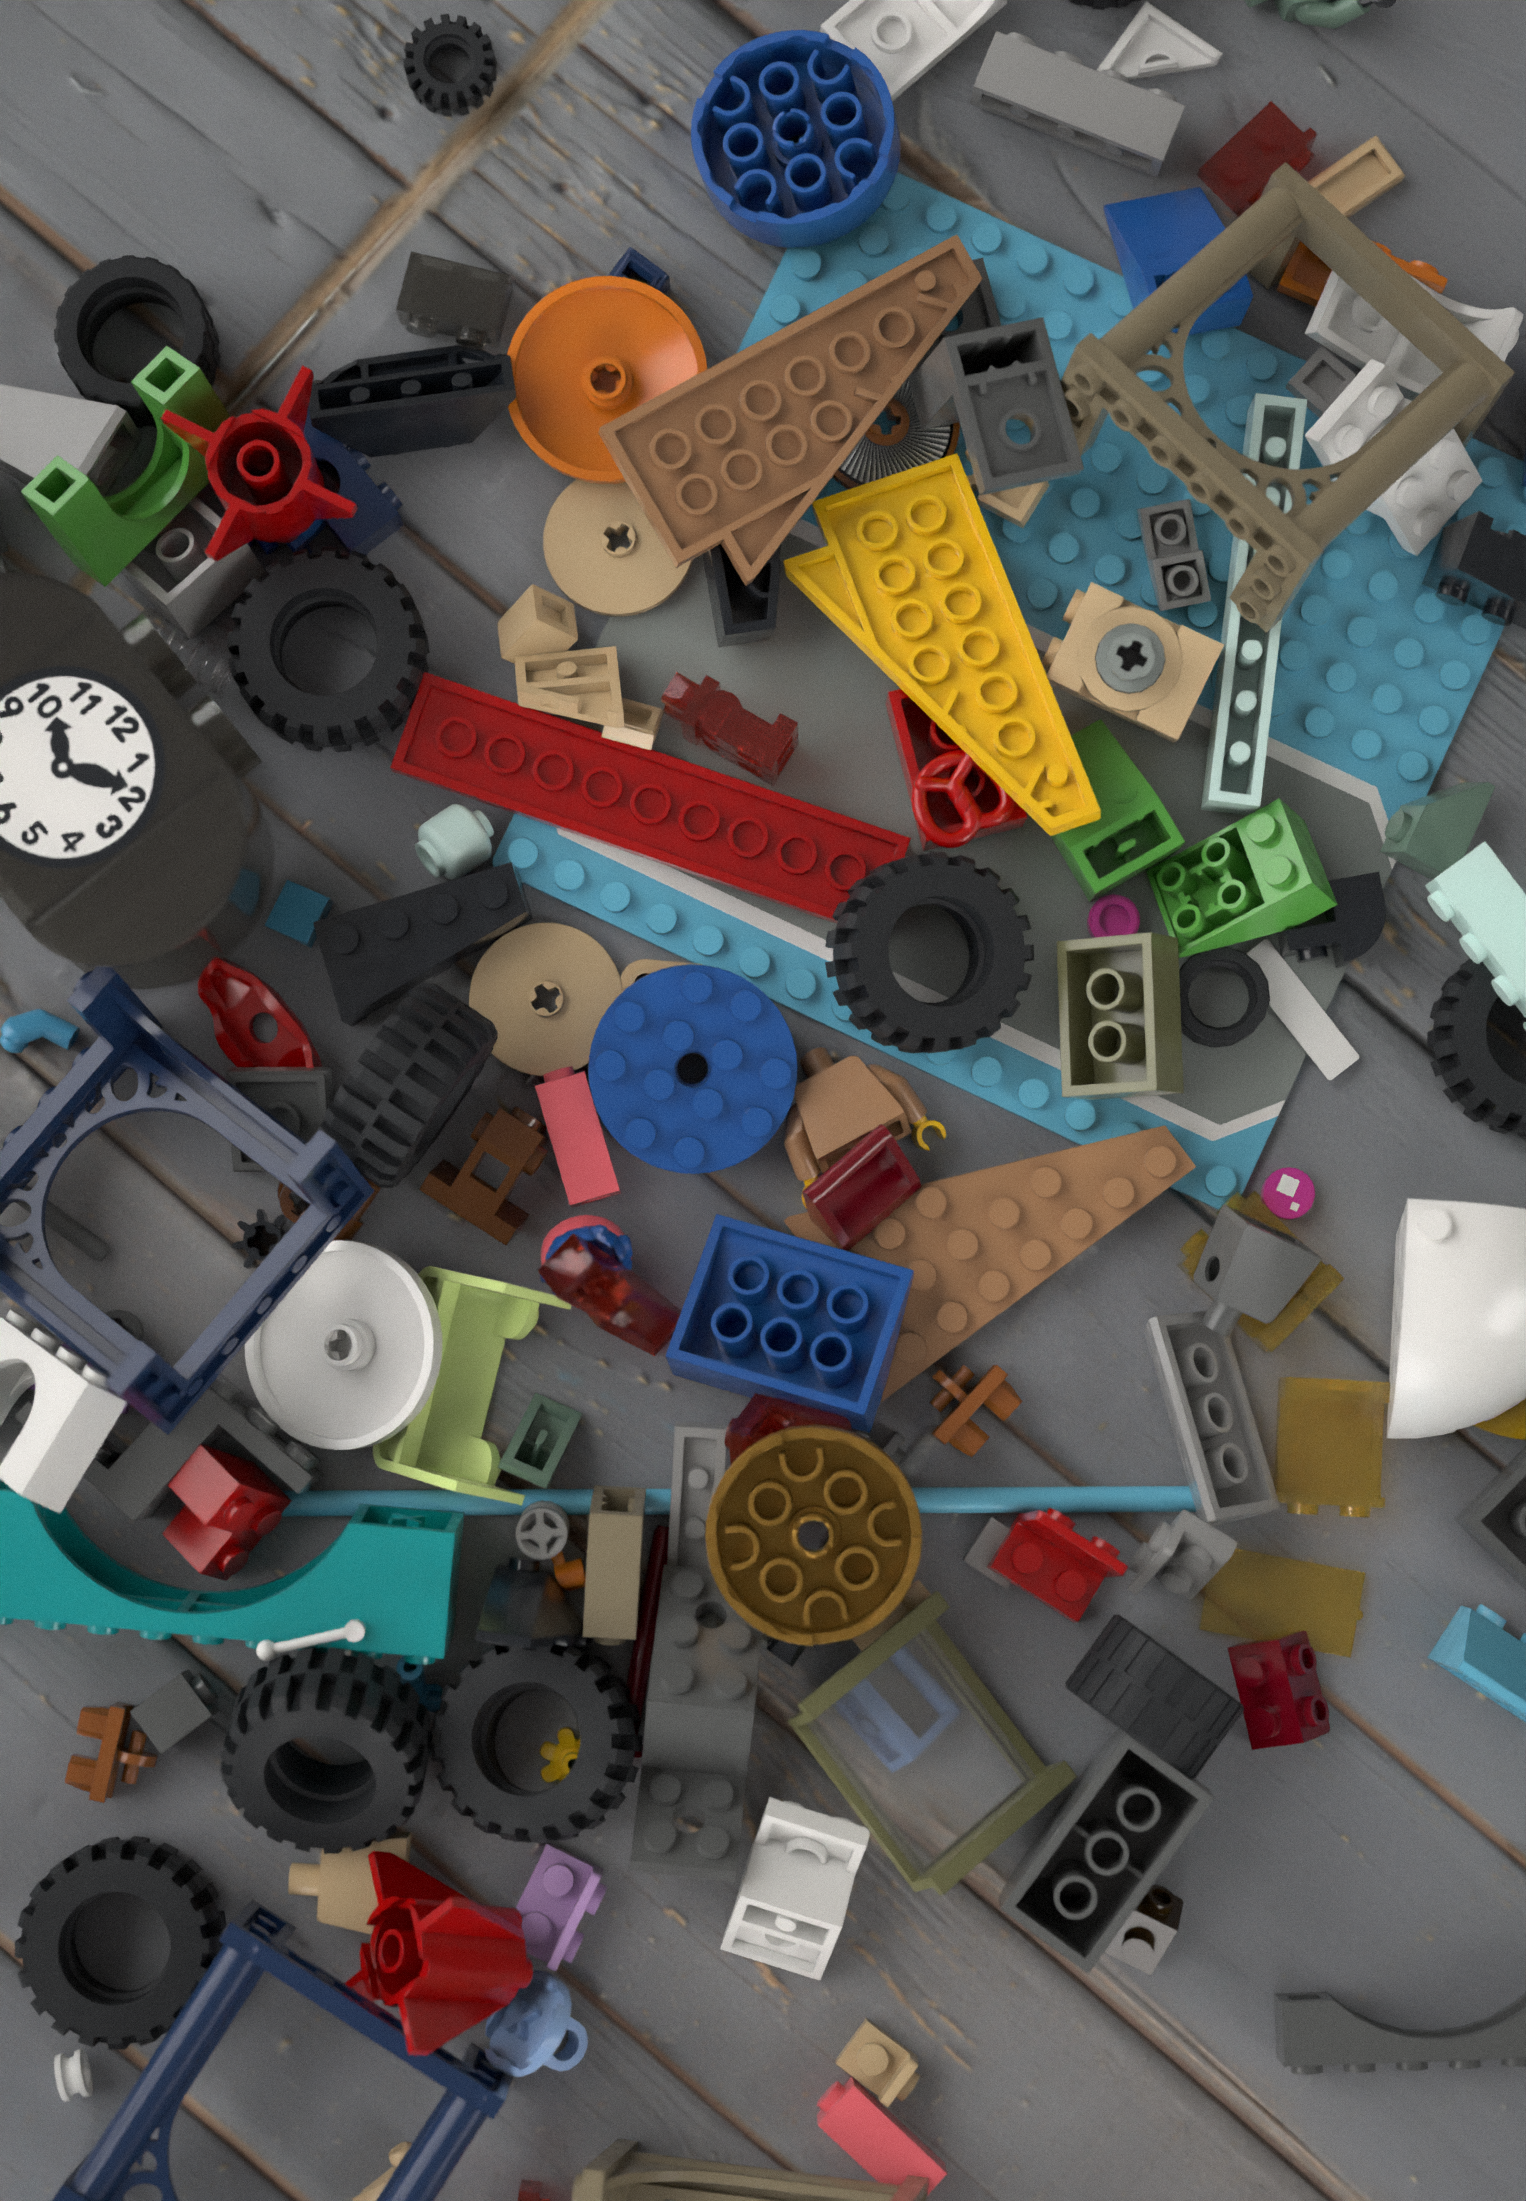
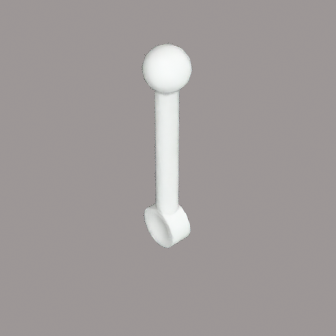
M352 1619L344 1628L278 1643L264 1640L257 1645L256 1653L261 1660L270 1661L275 1658L277 1653L346 1638L348 1641L358 1642L364 1637L366 1626L361 1620Z

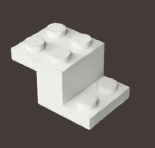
M1371 359L1304 436L1323 466L1331 465L1358 451L1412 401L1404 398L1387 366ZM1453 428L1366 510L1384 518L1402 549L1418 556L1425 546L1437 536L1441 528L1459 507L1470 498L1483 480Z
M769 1797L748 1855L735 1906L725 1930L720 1949L820 1981L842 1929L855 1874L866 1850L870 1831L866 1827L856 1825L847 1818L831 1817L805 1809L796 1802L780 1801Z

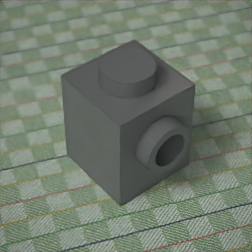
M188 1669L132 1709L130 1713L160 1754H162L219 1712V1709L213 1703L218 1699V1695L201 1673L194 1677Z

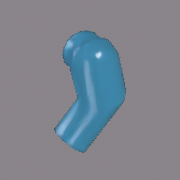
M35 1009L9 1017L1 1027L0 1043L6 1051L15 1054L22 1053L28 1047L29 1042L40 1038L47 1039L70 1050L79 1035L80 1027L43 1009Z
M404 1656L401 1657L397 1663L396 1670L401 1675L400 1683L403 1685L408 1682L420 1696L419 1704L422 1703L427 1708V1711H439L442 1704L440 1697L443 1693V1688L439 1684H426L423 1665L405 1662L403 1660Z

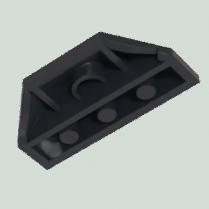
M454 345L356 359L331 372L323 380L313 381L309 401L312 427L362 452L370 458L472 443L517 397L510 355L500 353L493 355L484 350Z

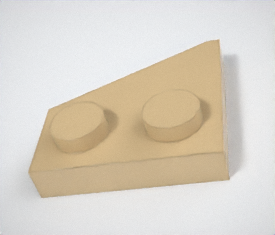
M616 646L514 656L519 706L614 728L625 727Z

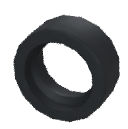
M1224 946L1194 954L1179 969L1181 1032L1193 1042L1211 1048L1232 1046L1250 1036L1264 1020L1270 1002L1268 980L1259 964L1246 953ZM1222 967L1234 971L1243 979L1248 988L1249 1003L1245 1014L1239 1021L1227 1027L1216 1028L1204 1024L1195 1017L1189 1006L1188 993L1191 982L1199 973L1208 968Z

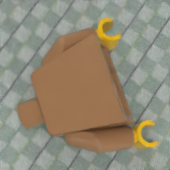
M824 1047L815 1048L801 1058L800 1065L808 1079L796 1085L794 1094L796 1103L791 1106L786 1117L784 1146L797 1180L804 1182L805 1186L802 1191L818 1178L820 1172L823 1174L879 1124L884 1125L896 1141L911 1133L914 1145L926 1151H930V1149L922 1139V1132L925 1127L932 1126L940 1139L944 1140L946 1138L944 1126L938 1121L927 1119L925 1116L927 1108L904 1076L876 1063L865 1065L856 1055L849 1056L835 1064ZM909 1124H913L914 1126L912 1131ZM801 1194V1195H802V1203H803V1205L805 1206V1208L807 1209L806 1204H805V1200H804V1197H803V1194Z

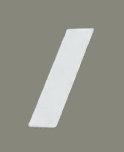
M1264 939L1246 953L1259 964L1268 980L1269 1005L1328 1080L1334 1079L1359 1059L1358 1053L1268 939Z

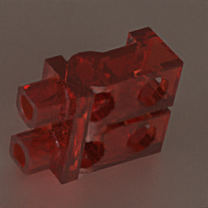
M676 672L661 697V702L665 704L664 714L681 723L684 739L697 746L702 738L705 746L711 751L771 786H774L799 744L798 723L780 713L773 725L742 708L739 699L733 693L721 690L720 682L708 675L705 676L699 685Z

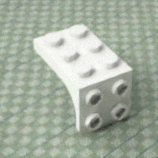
M850 0L820 25V32L829 34L830 39L845 44L853 50L856 47L864 53L881 73L893 101L1007 4V0Z
M1333 270L1331 271L1305 335L1361 370L1371 359L1386 365L1402 395L1413 401L1443 372ZM1411 276L1505 362L1508 352L1512 350L1519 338L1518 329L1523 319L1522 312L1514 307L1483 309L1469 306L1443 296Z

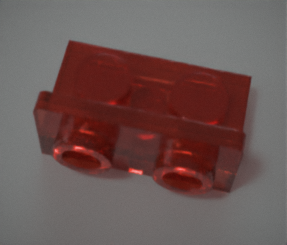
M1270 101L1199 168L1197 176L1239 217L1260 199L1272 173L1285 162L1297 173L1305 168L1315 155L1311 148L1318 134L1311 127L1303 133Z

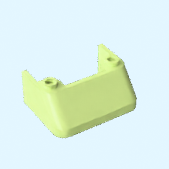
M433 1266L425 1267L418 1275L432 1295L442 1330V1359L439 1374L428 1401L415 1419L393 1437L373 1445L374 1461L380 1469L451 1491L523 1505L525 1495L495 1486L501 1469L498 1468L501 1458L496 1445L491 1441L481 1439L506 1338L521 1340L530 1333L537 1324L540 1303L570 1310L573 1300Z

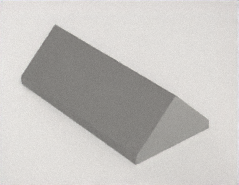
M1207 1311L1155 1316L1148 1320L1144 1333L1198 1518L1215 1527L1280 1509L1230 1336H1222L1201 1322Z

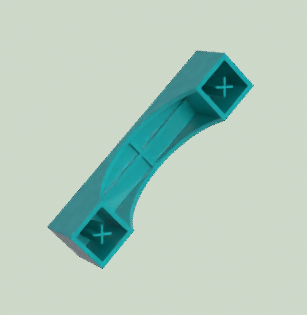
M0 1479V1625L12 1624L14 1619L33 1620L36 1628L45 1630L65 1629L67 1624L86 1625L89 1633L98 1635L117 1634L119 1629L140 1630L142 1638L152 1640L170 1639L172 1634L193 1635V1642L205 1645L222 1644L225 1639L245 1640L246 1647L256 1649L257 1645L264 1640H270L274 1643L344 1628L350 1620L358 1619L366 1626V1633L360 1641L351 1642L344 1638L300 1648L298 1651L316 1648L317 1653H327L328 1649L332 1647L351 1650V1656L358 1657L359 1653H363L374 1659H380L383 1653L404 1655L403 1660L412 1664L435 1663V1658L444 1659L454 1636L465 1512L360 1503L340 1535L319 1555L300 1568L269 1582L242 1589L222 1591L194 1590L158 1582L132 1571L101 1550L81 1530L65 1506L61 1513H58L19 1495Z

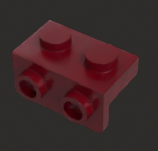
M1305 1630L1295 1631L1282 1637L1238 1643L1227 1648L1240 1703L1244 1707L1243 1715L1252 1750L1301 1744L1330 1732L1329 1708L1321 1692L1316 1671V1654L1310 1645L1308 1634Z

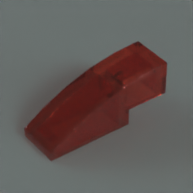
M573 1233L537 1270L557 1298L586 1312L598 1328L655 1356L672 1339L681 1310L627 1267Z

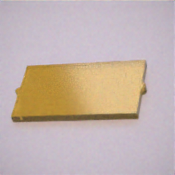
M1235 1548L1228 1562L1202 1588L1205 1591L1199 1629L1254 1640L1282 1637L1295 1631L1305 1630L1314 1651L1351 1658L1357 1620L1363 1618V1612L1359 1610L1365 1572Z

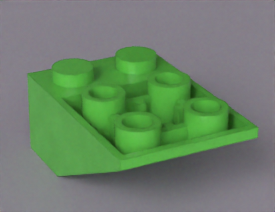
M1101 719L1071 735L1100 807L1101 819L1051 836L1089 902L1175 854L1185 843L1156 792Z
M1280 798L1146 871L1169 936L1178 938L1179 958L1293 929L1338 905L1305 820Z

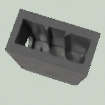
M1224 1204L1218 1214L1194 1273V1282L1214 1299L1201 1322L1216 1333L1229 1337L1242 1313L1264 1323L1274 1321L1318 1266L1322 1258L1296 1237Z

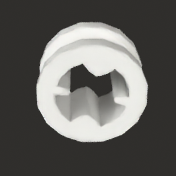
M83 2048L75 2050L72 2057H66L64 2053L56 2054L54 2058V2071L61 2099L64 2102L71 2101L76 2093H80L84 2098L91 2096L93 2091L92 2073L85 2050Z

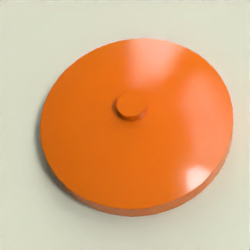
M595 276L576 280L557 288L541 299L526 314L514 333L507 355H510L517 397L508 405V410L522 439L551 468L566 476L588 483H625L623 475L598 434L599 428L707 370L708 364L704 348L695 327L683 310L672 299L652 286L637 280L617 276Z

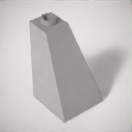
M0 384V470L28 485L58 455L89 477L101 495L107 497L143 439L127 411L117 405Z

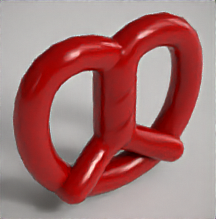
M963 749L944 753L931 760L918 773L912 787V809L920 829L930 841L944 848H958L967 844L976 836L980 829H988L1002 824L1014 810L1015 801ZM957 766L950 778L937 777L943 771ZM973 767L986 774L998 791L999 805L991 812L984 813L981 811L964 783ZM928 791L947 793L964 822L962 828L956 832L949 833L942 830L935 823L928 808Z

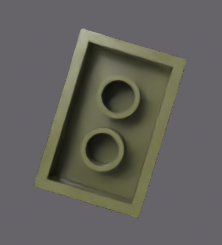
M1149 932L1057 941L1062 1097L1096 1100L1184 1093L1178 938Z

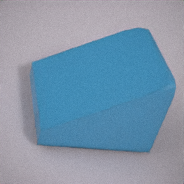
M287 880L264 926L312 948L317 938L313 922L327 918L334 902L318 892Z

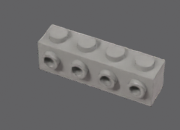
M998 31L994 34L974 83L970 103L1154 177L1159 175L1185 105L1178 103L1177 99L1167 91L1157 88H1151L1147 91L1130 84L1129 79L1119 72L1113 70H1102V72L1084 66L1082 61L1073 54L1064 51L1051 53L1036 47L1035 42L1025 35L1010 32L1006 35Z

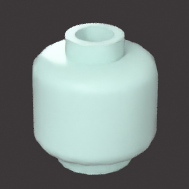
M452 804L419 827V842L415 844V850L420 861L430 874L436 878L442 875L449 880L463 877L490 858L492 846L489 837L494 834L489 820L480 810L476 809L471 812L463 805Z

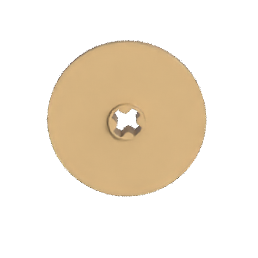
M575 480L554 502L544 527V556L550 574L557 586L578 606L604 616L625 617L637 615L662 604L684 582L693 562L692 559L678 568L674 566L627 482L596 484ZM624 530L628 531L627 537L631 546L628 549L619 546L615 552L611 551L612 545L608 536L611 533L620 536Z
M534 923L508 932L495 941L484 953L477 964L471 980L469 1006L493 1022L498 1033L497 1041L491 1052L495 1058L521 1073L543 1077L544 1074L557 1069L573 1066L574 1071L589 1064L590 1049L595 1031L604 1013L616 997L623 992L620 975L612 958L591 936L564 924ZM544 986L548 992L555 989L560 992L561 995L555 999L557 1009L554 1012L549 1013L544 1007L537 1011L534 1009L532 1004L538 1000L535 992L538 988Z

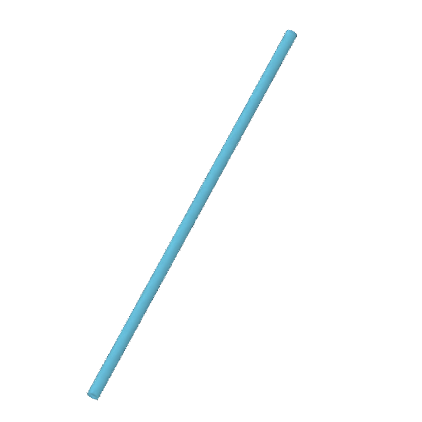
M1189 1486L911 1487L917 1501L919 1513H1027L1037 1510L1046 1513L1048 1508L1055 1509L1061 1513L1182 1512L1183 1509L1188 1512H1196ZM671 1488L646 1489L645 1515H670ZM506 1489L525 1495L523 1505L451 1490H310L299 1494L295 1490H282L292 1500L283 1511L282 1516H353L360 1503L465 1512L464 1516L521 1515L523 1510L531 1503L541 1500L552 1501L560 1505L567 1515H589L593 1489Z

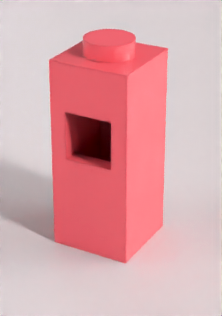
M573 1066L544 1074L545 1083L536 1085L535 1089L569 1205L574 1208L621 1194L585 1071L575 1074Z
M851 2076L844 2085L839 2081L833 2083L817 2102V2106L821 2109L817 2114L818 2126L877 2182L902 2185L908 2175L929 2178V2195L947 2175L945 2163L854 2077Z

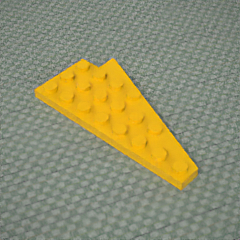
M958 453L815 500L812 503V509L826 546L783 560L786 576L1050 836L1100 820V807Z

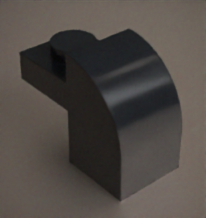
M1379 872L1330 880L1329 884L1338 905L1325 911L1327 923L1285 930L1278 937L1281 956L1296 955L1297 963H1304L1327 958V949L1332 948L1335 967L1339 968L1350 964L1366 953L1380 937L1386 919V905Z

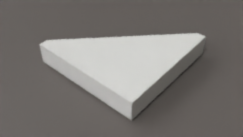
M1146 1L1097 71L1113 70L1121 73L1129 80L1216 66L1221 60L1223 53Z

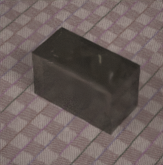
M411 251L396 307L400 324L406 325L408 332L425 338H434L436 333L456 337L455 342L461 346L483 350L485 345L499 348L513 293L511 277L508 274Z

